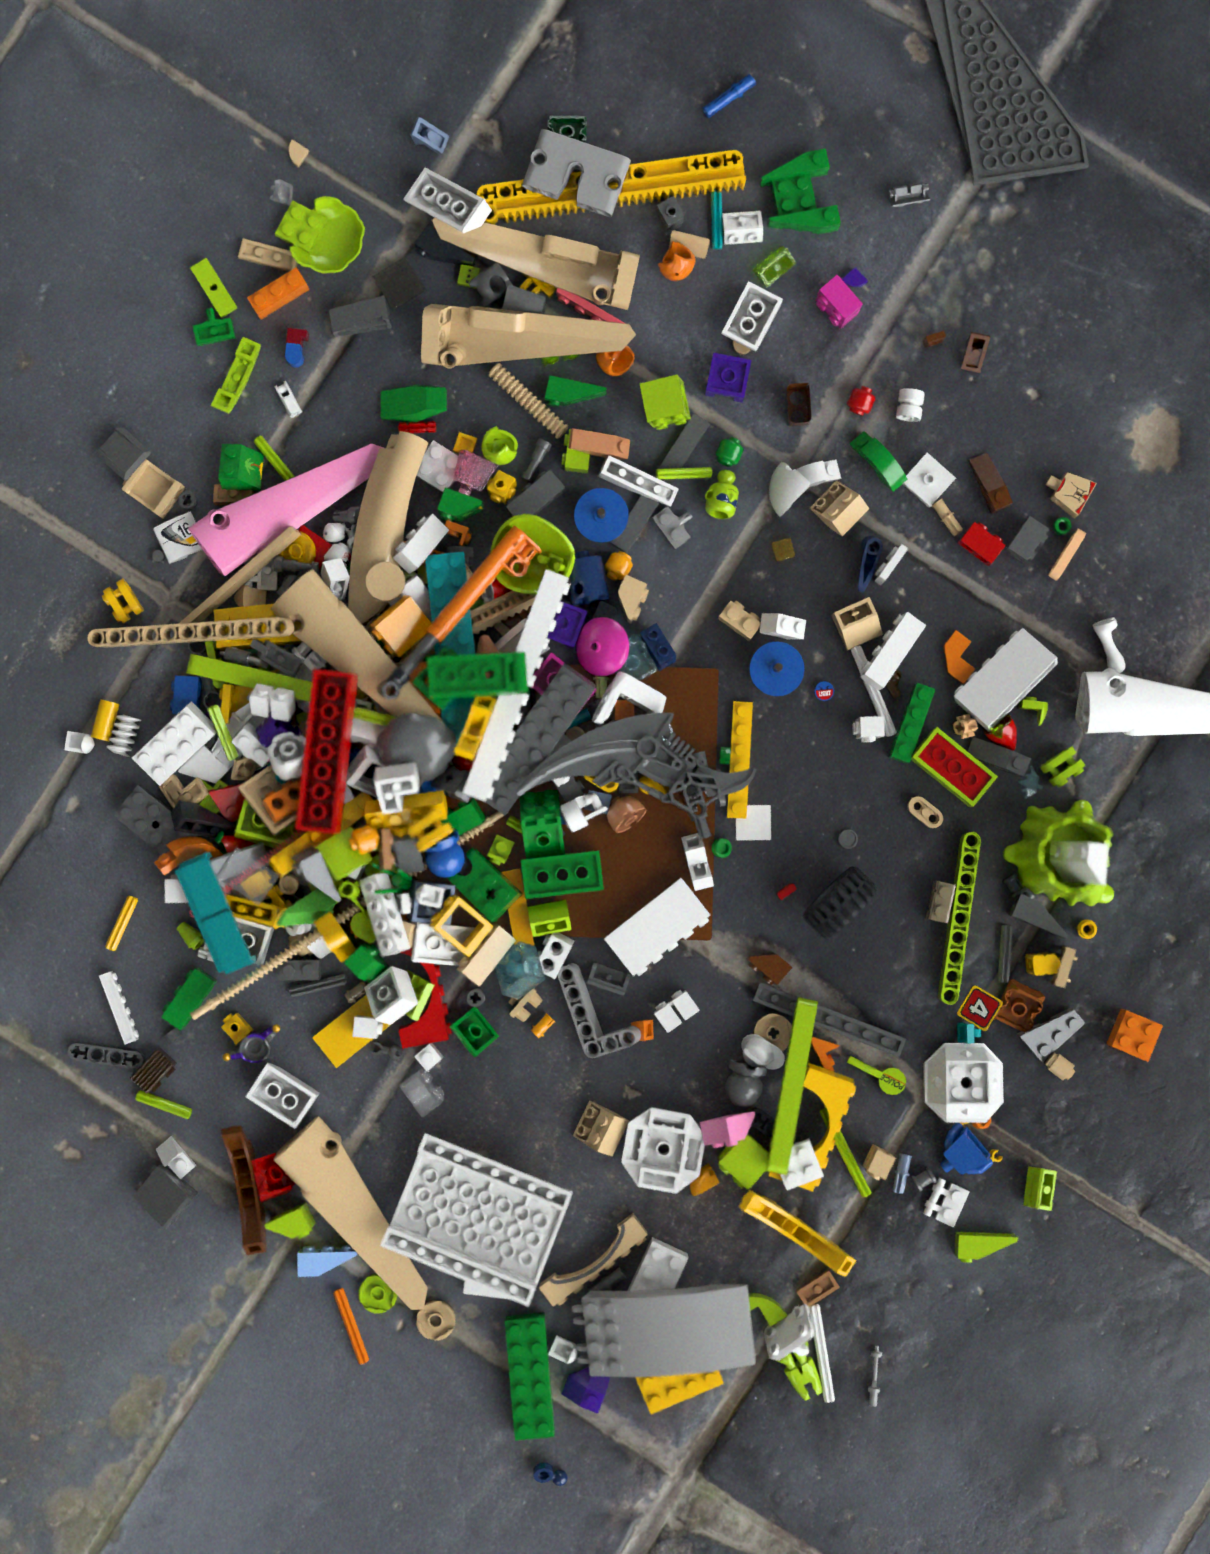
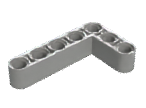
M569 963L561 967L558 972V979L586 1056L596 1058L628 1048L641 1039V1031L636 1026H629L603 1035L579 966ZM567 969L572 972V978L567 975ZM573 987L578 990V996L573 993ZM580 1006L584 1008L585 1015L580 1012ZM586 1025L591 1027V1033L586 1030ZM627 1032L632 1034L633 1041L628 1039ZM610 1038L614 1039L615 1046L611 1045ZM593 1043L597 1045L598 1052L592 1048Z

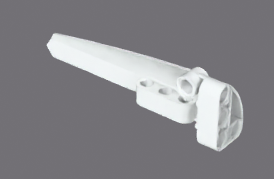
M1107 668L1103 672H1083L1076 707V722L1084 733L1123 732L1130 736L1210 733V693L1119 674L1113 668Z

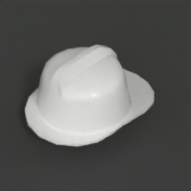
M750 1034L743 1038L741 1043L743 1057L750 1066H765L768 1069L774 1070L784 1064L785 1056L782 1050L763 1037Z

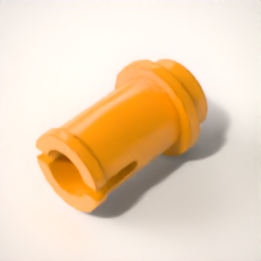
M546 1013L535 1026H532L531 1031L538 1038L543 1037V1034L555 1021Z

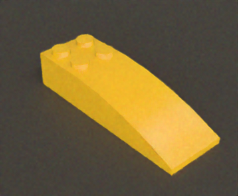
M274 604L214 610L215 621L277 618V616L271 610ZM296 621L294 622V630H299L302 623ZM265 623L262 625L261 628L263 633L266 631ZM281 623L280 630L282 632L285 629V625L283 623ZM247 625L243 627L244 634L248 631ZM228 626L225 628L226 635L229 633ZM292 634L285 637L253 638L263 643L265 640H268L278 646L302 643L298 637ZM253 639L216 641V648L222 652H225L227 647L254 649L250 646Z

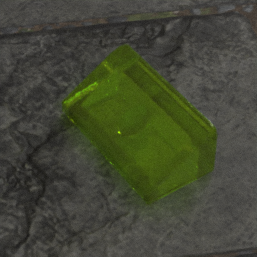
M781 246L756 266L753 272L766 287H769L792 268L796 261L789 250Z

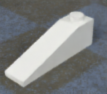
M611 456L605 458L598 473V477L670 507L678 492V488Z

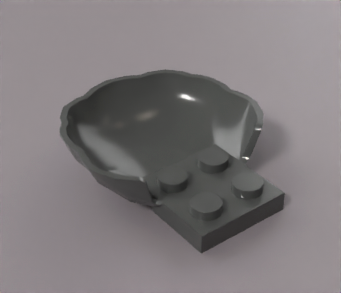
M410 712L392 719L387 724L385 730L378 735L376 746L385 767L415 762L420 787L423 782L435 779L448 769L450 761L455 756L454 751L457 740L456 735L439 719ZM415 793L403 794V796L413 795Z

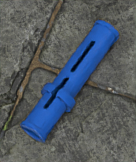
M748 74L739 82L733 83L727 91L719 95L712 102L702 107L707 118L713 116L736 98L742 97L745 91L756 85L754 78Z

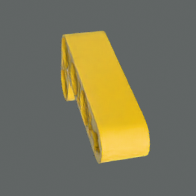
M331 912L313 922L328 948L334 952L341 963L356 951L351 940Z

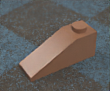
M571 429L570 449L602 458L611 456L618 460L628 459L629 439L615 435Z

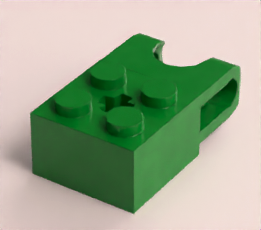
M471 847L466 853L472 863L470 874L464 876L458 872L455 876L447 877V879L490 922H496L523 893L477 849ZM495 890L496 892L494 893V895L496 897L491 898L490 892Z

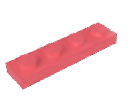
M557 288L556 296L561 303L565 305L569 303L575 307L574 310L582 315L586 313L591 316V320L624 323L584 298Z

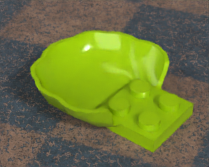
M323 196L314 200V209L312 210L292 200L275 232V236L293 245L289 246L292 257L298 264L310 267L319 273L342 272L360 254L365 227L354 209L344 205L335 197Z

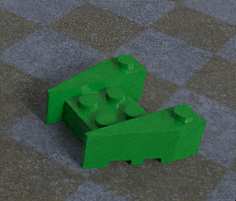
M826 148L806 152L761 178L760 187L771 185L777 216L769 218V228L794 229L795 231H809L815 234L839 230L841 222L838 206L817 208L811 181L812 177L828 174L830 166Z

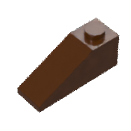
M988 453L970 459L969 463L990 513L992 514L1009 507L1013 501Z

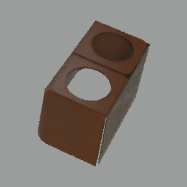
M809 383L790 384L786 389L789 426L809 425L811 421ZM797 391L803 395V402L801 404L794 405L791 403L790 395L793 392ZM794 411L804 413L805 419L802 423H794L791 420V415Z

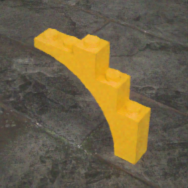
M749 1190L743 1197L739 1208L773 1227L810 1252L836 1273L846 1277L856 1260L825 1235L815 1231L800 1218L787 1212L772 1199L764 1195L761 1196Z

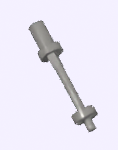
M875 1346V1351H871V1356L874 1357L872 1386L868 1387V1392H870L869 1406H877L878 1393H880V1388L877 1387L878 1357H882L879 1346Z

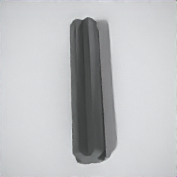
M1010 925L1001 926L998 982L1000 983L1009 982L1013 927Z
M345 974L292 986L289 988L290 996L296 997L345 985L347 979Z

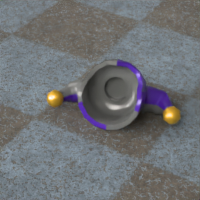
M275 1024L261 1033L246 1035L240 1045L231 1048L228 1053L223 1054L222 1059L229 1061L230 1059L243 1058L250 1063L264 1061L270 1053V1043L275 1038L277 1032L280 1031V1026Z

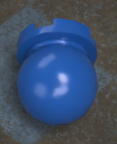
M452 828L453 831L448 836L424 850L427 851L425 856L426 865L437 877L455 876L464 865V851L456 843L460 837L455 828Z

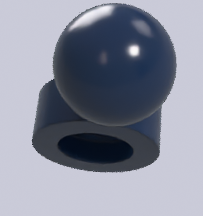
M542 1462L533 1468L534 1479L537 1482L545 1483L552 1480L555 1485L563 1486L568 1480L565 1471L556 1470L553 1472V1467L549 1463Z

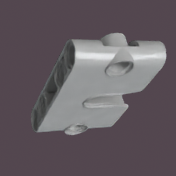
M541 129L535 149L531 154V160L522 186L530 191L558 199L568 184L572 171L579 170L581 171V176L578 182L577 207L611 217L631 160L623 155ZM538 157H542L545 160L542 164L535 163V159ZM611 182H615L618 184V187L611 189L608 185Z

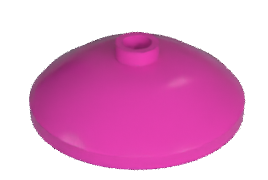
M605 617L595 618L587 622L581 629L576 642V653L580 664L586 671L596 676H608L617 672L624 665L629 653V640L624 628L617 621Z

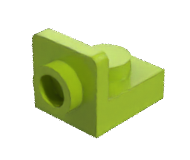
M497 834L487 854L488 857H491L489 861L499 866L501 862L506 864L515 842Z

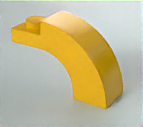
M491 696L475 698L463 733L455 747V754L471 760L474 759L492 716L496 698Z

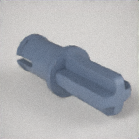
M900 1153L897 1170L894 1171L896 1176L893 1191L902 1194L904 1193L907 1176L910 1175L908 1171L912 1156Z

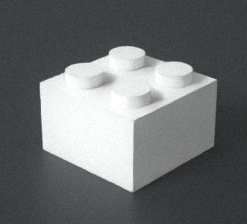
M393 966L364 987L374 1020L391 1025L418 1004L408 972Z

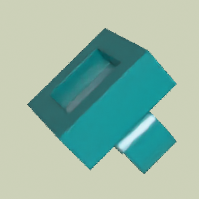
M957 1023V1040L959 1043L973 1044L974 1037H981V1029L974 1028V1024Z

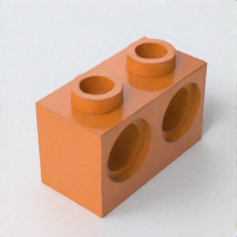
M292 780L281 786L283 789L277 792L273 790L265 795L262 804L274 824L298 810L299 798H290L289 792L295 791L300 795L301 784L299 780L292 782ZM279 801L282 804V808L275 809L271 803Z

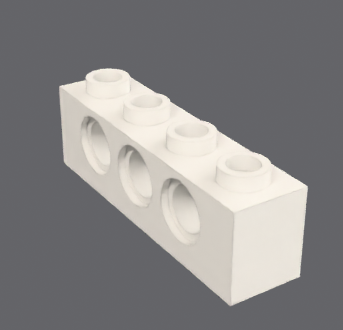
M387 873L375 874L359 880L381 956L394 955L410 949L394 893L374 894L375 890L392 889L389 875Z

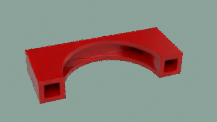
M412 948L400 953L411 956ZM419 962L427 971L434 987L430 1004L418 1021L415 1020L407 1025L400 1026L399 1034L402 1049L449 1040V1034H452L451 1023H447L446 1015H449L447 1003L443 1004L442 996H445L444 986L439 983L438 978L441 976L439 965Z

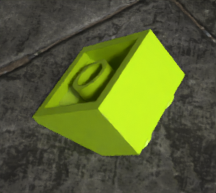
M304 1202L270 1218L264 1226L268 1230L289 1238L298 1236L300 1239L310 1234L309 1232L312 1231V1227L316 1222L307 1202Z

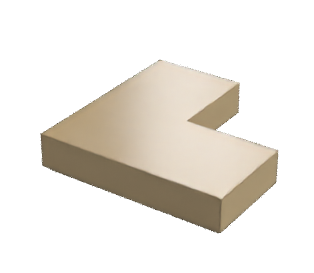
M172 774L159 786L173 809L179 800L198 804L209 795L208 789L198 777L184 788L178 777Z

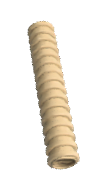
M501 363L496 364L490 370L489 377H493V381H497L499 386L502 385V389H506V393L511 394L512 398L515 397L516 402H520L521 406H525L524 409L529 410V414H533L534 418H538L537 421L542 422V426H546L547 430H551V434H555V438L563 436L568 429V425H564L563 420L560 421L558 416H554L555 413H551V409L546 408L545 404L542 405V401L537 400V396H533L532 392H528V388H524V385L520 384L518 379L515 380L514 375L511 376L509 371L506 372V368H502Z

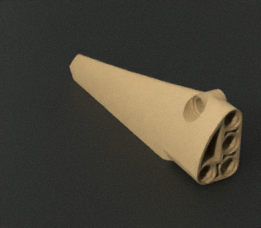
M437 218L432 219L440 239L591 300L597 305H608L628 310L640 257L639 254L622 250L619 254L599 250L597 246L553 235H545L543 237L489 223H483L478 228L462 233ZM604 291L606 298L599 299L596 296V292Z
M313 569L296 581L271 607V610L277 617L290 619L293 623L296 621L301 622V628L294 630L292 635L298 637L339 672L357 674V686L393 716L400 717L411 712L435 717L442 722L409 681L400 690V694L396 699H385L378 694V685L388 678L396 668V665ZM388 685V686L386 687V689H385L386 695H390V694H391V692H392V687H391V685Z

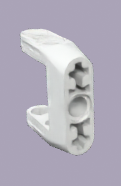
M619 671L607 687L593 715L592 722L601 725L609 717L619 696L646 711V714L662 713L666 697L634 677Z

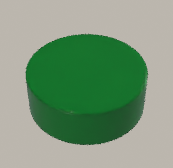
M725 838L714 840L712 843V853L716 857L725 858L730 855L732 846L729 840Z

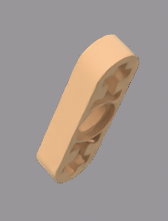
M1079 528L1075 530L1050 570L1049 577L1056 581L1060 578L1086 535L1085 532Z

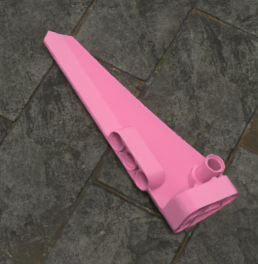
M369 444L220 509H213L205 517L190 526L188 530L216 570L221 575L226 576L251 557L260 553L289 526L296 529L366 481L371 474L379 449L383 447ZM215 514H220L222 519L219 523L215 524L213 517Z

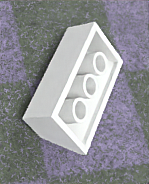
M426 167L404 197V201L462 233L482 226L492 211L483 198Z

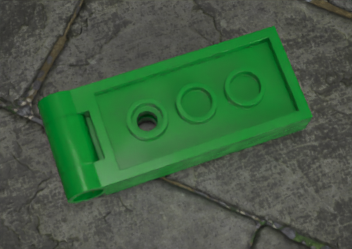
M525 652L427 657L430 700L528 693ZM486 673H491V674H492V677H491V678H487V677L485 676V674H486Z

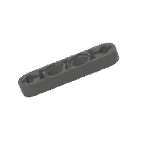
M82 1042L74 1043L68 1048V1056L74 1061L137 1069L145 1062L144 1054L137 1050ZM78 1046L80 1051H87V1047H89L87 1054H79L78 1057L73 1052V1049H76ZM94 1049H99L102 1052L99 1060L92 1057ZM113 1052H119L121 1055V1060L117 1063L111 1059ZM126 1053H128L127 1057L129 1058L137 1055L140 1062L134 1065V1061L127 1060L126 1064H124Z

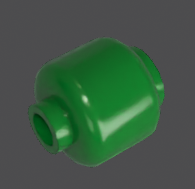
M734 437L722 439L715 453L718 458L717 461L727 467L737 465L744 448L740 445V440Z

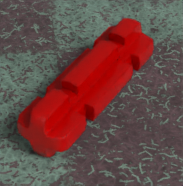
M400 422L398 430L399 433L400 431L410 433L436 432V422H409V424Z

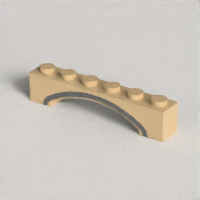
M634 1213L617 1224L619 1231L615 1240L595 1262L569 1274L557 1275L554 1272L539 1284V1289L553 1307L556 1304L562 1305L568 1300L567 1296L569 1294L579 1292L584 1287L583 1284L585 1282L595 1280L600 1275L598 1272L604 1268L606 1270L615 1264V1259L619 1256L621 1258L625 1257L630 1253L632 1246L635 1244L639 1246L646 1240L647 1231Z

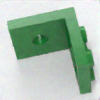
M558 790L526 792L519 796L526 859L565 855ZM541 836L548 837V840L540 841L539 838Z

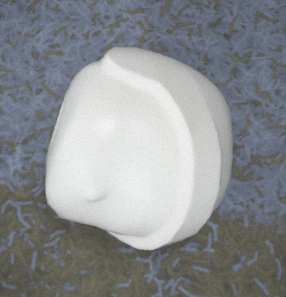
M328 523L323 530V537L327 542L342 541L345 538V528L341 523Z

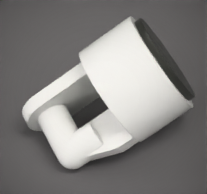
M596 793L579 796L560 806L562 817L569 830L573 832L589 825L588 819L608 810L606 806L603 807ZM592 803L595 812L585 816L582 808Z

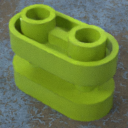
M1073 746L1066 748L1040 766L1044 774L1049 771L1053 777L1049 779V782L1053 787L1056 785L1058 788L1068 782L1067 778L1071 775L1075 777L1084 771L1083 767L1085 764L1080 758L1075 761L1072 757L1076 753ZM1066 761L1069 766L1059 772L1057 766Z

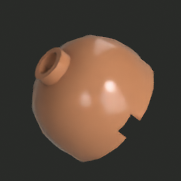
M617 796L610 802L611 806L607 813V819L611 828L616 833H622L630 829L631 826L629 824L635 820L636 823L639 822L645 815L646 809L642 802L635 797L623 796L620 798Z

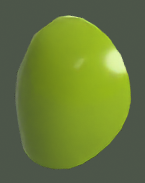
M521 514L513 516L499 528L493 539L490 553L512 526L522 530L542 550L540 554H536L532 558L531 564L527 567V572L523 576H509L501 570L496 578L502 585L519 593L537 594L546 569L569 578L575 562L574 548L569 539L553 524L535 515ZM517 563L513 565V571L516 573L519 570Z

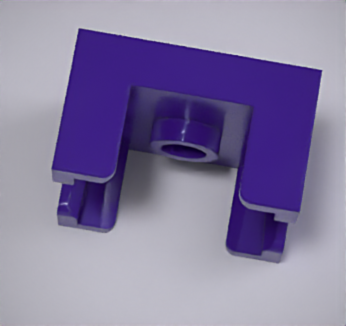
M713 353L705 396L715 397V394L733 397V401L743 403L751 360Z
M563 602L560 614L556 613L553 619L557 621L553 632L549 631L547 638L574 650L588 611Z

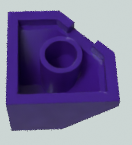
M587 1366L585 1369L568 1375L561 1394L579 1407L598 1414L610 1377L590 1376L589 1366Z

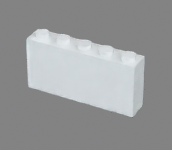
M1024 628L1019 632L1015 631L1010 636V641L1006 645L1002 644L996 650V654L991 659L988 658L982 664V668L978 672H974L969 677L968 682L964 686L958 687L954 693L955 702L976 719L988 732L1058 664L1057 657Z
M680 878L607 935L604 940L633 976L635 974L640 976L648 969L646 966L649 963L653 962L655 964L663 958L661 955L667 949L670 952L679 945L677 943L678 940L682 937L684 939L690 937L694 933L692 929L697 925L700 928L709 921L708 917L710 914L683 879Z

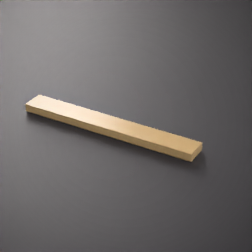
M289 526L179 624L202 622L301 535L299 530Z

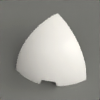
M784 462L777 466L769 484L770 501L779 517L811 485L796 469L792 470Z

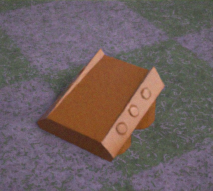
M1012 979L1009 981L1000 999L1003 1005L995 1019L1026 1032L1032 1028L1036 1015L1041 1012L1045 996L1040 991H1036Z

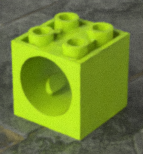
M678 374L640 383L647 422L653 428L661 430L667 428L669 424L682 425L687 423L686 420L691 419L684 382Z
M747 1133L745 1139L737 1140V1145L726 1146L717 1156L719 1168L726 1175L730 1173L733 1176V1181L741 1189L745 1187L749 1190L766 1171L769 1152Z

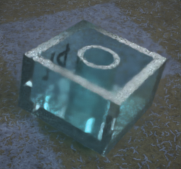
M518 942L510 948L495 966L500 989L504 996L520 999L546 980L536 946L523 942Z

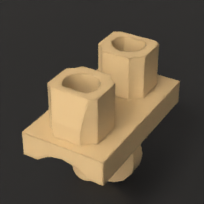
M520 987L517 992L511 989L509 993L512 995V998L508 1002L511 1005L516 1001H519V1003L509 1015L525 1022L531 1013L523 1006L529 1002L537 1008L543 1001L539 994L536 993L537 989L532 987L523 998L521 997L525 992L523 988Z

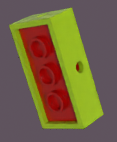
M938 727L931 730L914 751L911 758L915 764L968 807H974L998 777Z

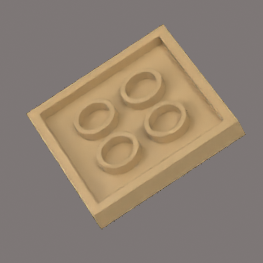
M270 765L239 786L238 789L274 836L297 820L298 810L274 824L262 803L267 793L283 789L281 786L284 784H280L276 780V774ZM302 775L296 778H290L288 781L292 780V782H295L299 780L301 784ZM295 791L289 792L290 798H292V799H298V798H299V795H298L297 792H295ZM279 801L271 803L275 809L282 808V804Z

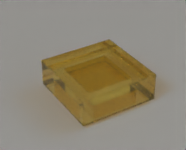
M791 538L771 543L776 562L795 557Z

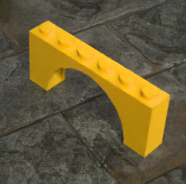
M808 1063L803 1086L812 1090L821 1098L829 1113V1122L825 1135L813 1147L822 1170V1168L825 1169L829 1159L827 1157L828 1151H832L834 1148L835 1140L833 1138L835 1133L840 1132L842 1126L841 1117L846 1115L849 1104L847 1102L849 1096L853 1097L856 1086H854L853 1078ZM768 1171V1176L782 1180L779 1173ZM821 1178L798 1187L813 1192L815 1186H819Z

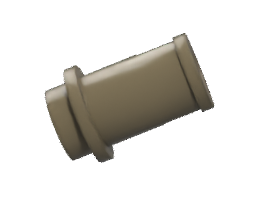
M362 980L351 990H346L344 996L350 1004L352 1002L356 1003V999L366 993L364 989L367 986L366 983Z

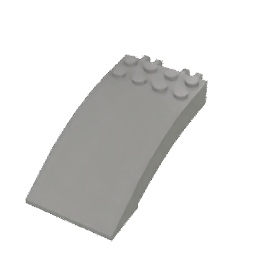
M709 1284L708 1286L667 1290L590 1291L582 1297L581 1305L572 1306L573 1312H583L584 1314L583 1317L573 1318V1323L585 1325L587 1343L577 1344L576 1350L588 1351V1355L579 1356L577 1361L578 1363L589 1364L590 1376H671L711 1372L755 1364L747 1285Z

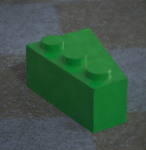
M368 943L359 947L344 961L357 977L364 981L369 979V983L390 968L379 956V949L374 944L369 945Z

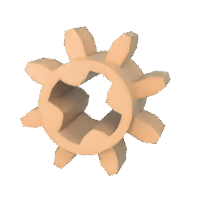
M970 714L956 717L957 721L953 724L955 734L961 735V739L975 736L974 732L978 729L976 719L970 718Z

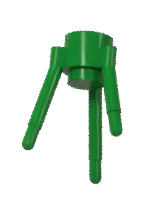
M372 863L373 867L380 870V865ZM399 868L397 869L398 873L389 869L381 870L392 876V884L395 888L375 890L374 894H401L402 890H408L411 887L413 877L407 875Z

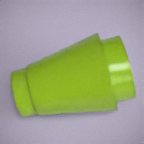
M185 921L176 929L188 948L196 950L205 942L202 933Z

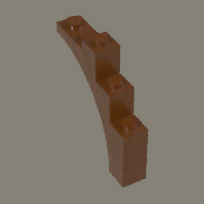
M241 1125L230 1126L221 1129V1136L228 1152L237 1190L242 1246L247 1255L267 1252L266 1228L264 1226L266 1224L265 1209L260 1201L251 1162L255 1160V1149L251 1140H247Z

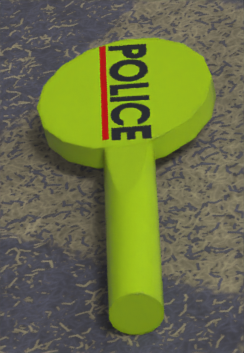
M849 1056L847 1063L878 1078L879 1086L886 1094L897 1095L906 1086V1077L897 1068H887L882 1072L852 1056Z

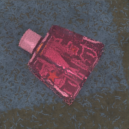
M460 450L453 477L455 482L461 484L458 492L468 496L472 489L482 492L498 465L467 450Z

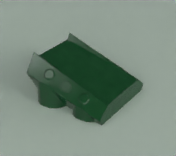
M585 116L548 117L549 131L586 143L587 118Z

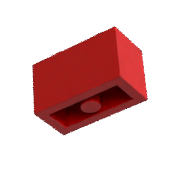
M974 522L959 540L958 544L989 566L1006 545L1002 543L1003 540L998 535L990 534L985 525Z

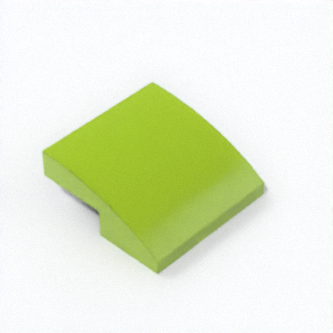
M352 827L341 831V833L332 836L315 847L320 851L325 865L336 881L352 874L355 869L370 863L373 859L369 852L361 855L357 850H352L349 839L352 838Z
M407 970L418 1004L405 1014L411 1019L418 1021L434 985L421 976Z

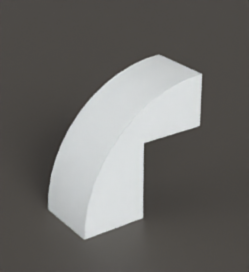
M698 833L681 837L694 890L697 891L714 886L703 840L699 838Z

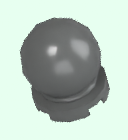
M730 1059L728 1068L732 1069L733 1072L728 1075L725 1081V1094L728 1100L738 1107L746 1108L752 1106L759 1101L762 1095L763 1083L760 1078L761 1076H766L768 1068L765 1066H747L741 1064L742 1060Z

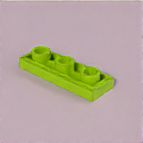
M207 258L190 267L221 318L238 308ZM217 286V289L212 291V288Z

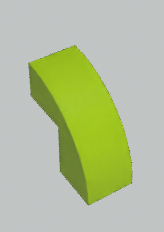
M748 1293L750 1311L759 1306L770 1326L788 1317L783 1307L774 1299L763 1294Z

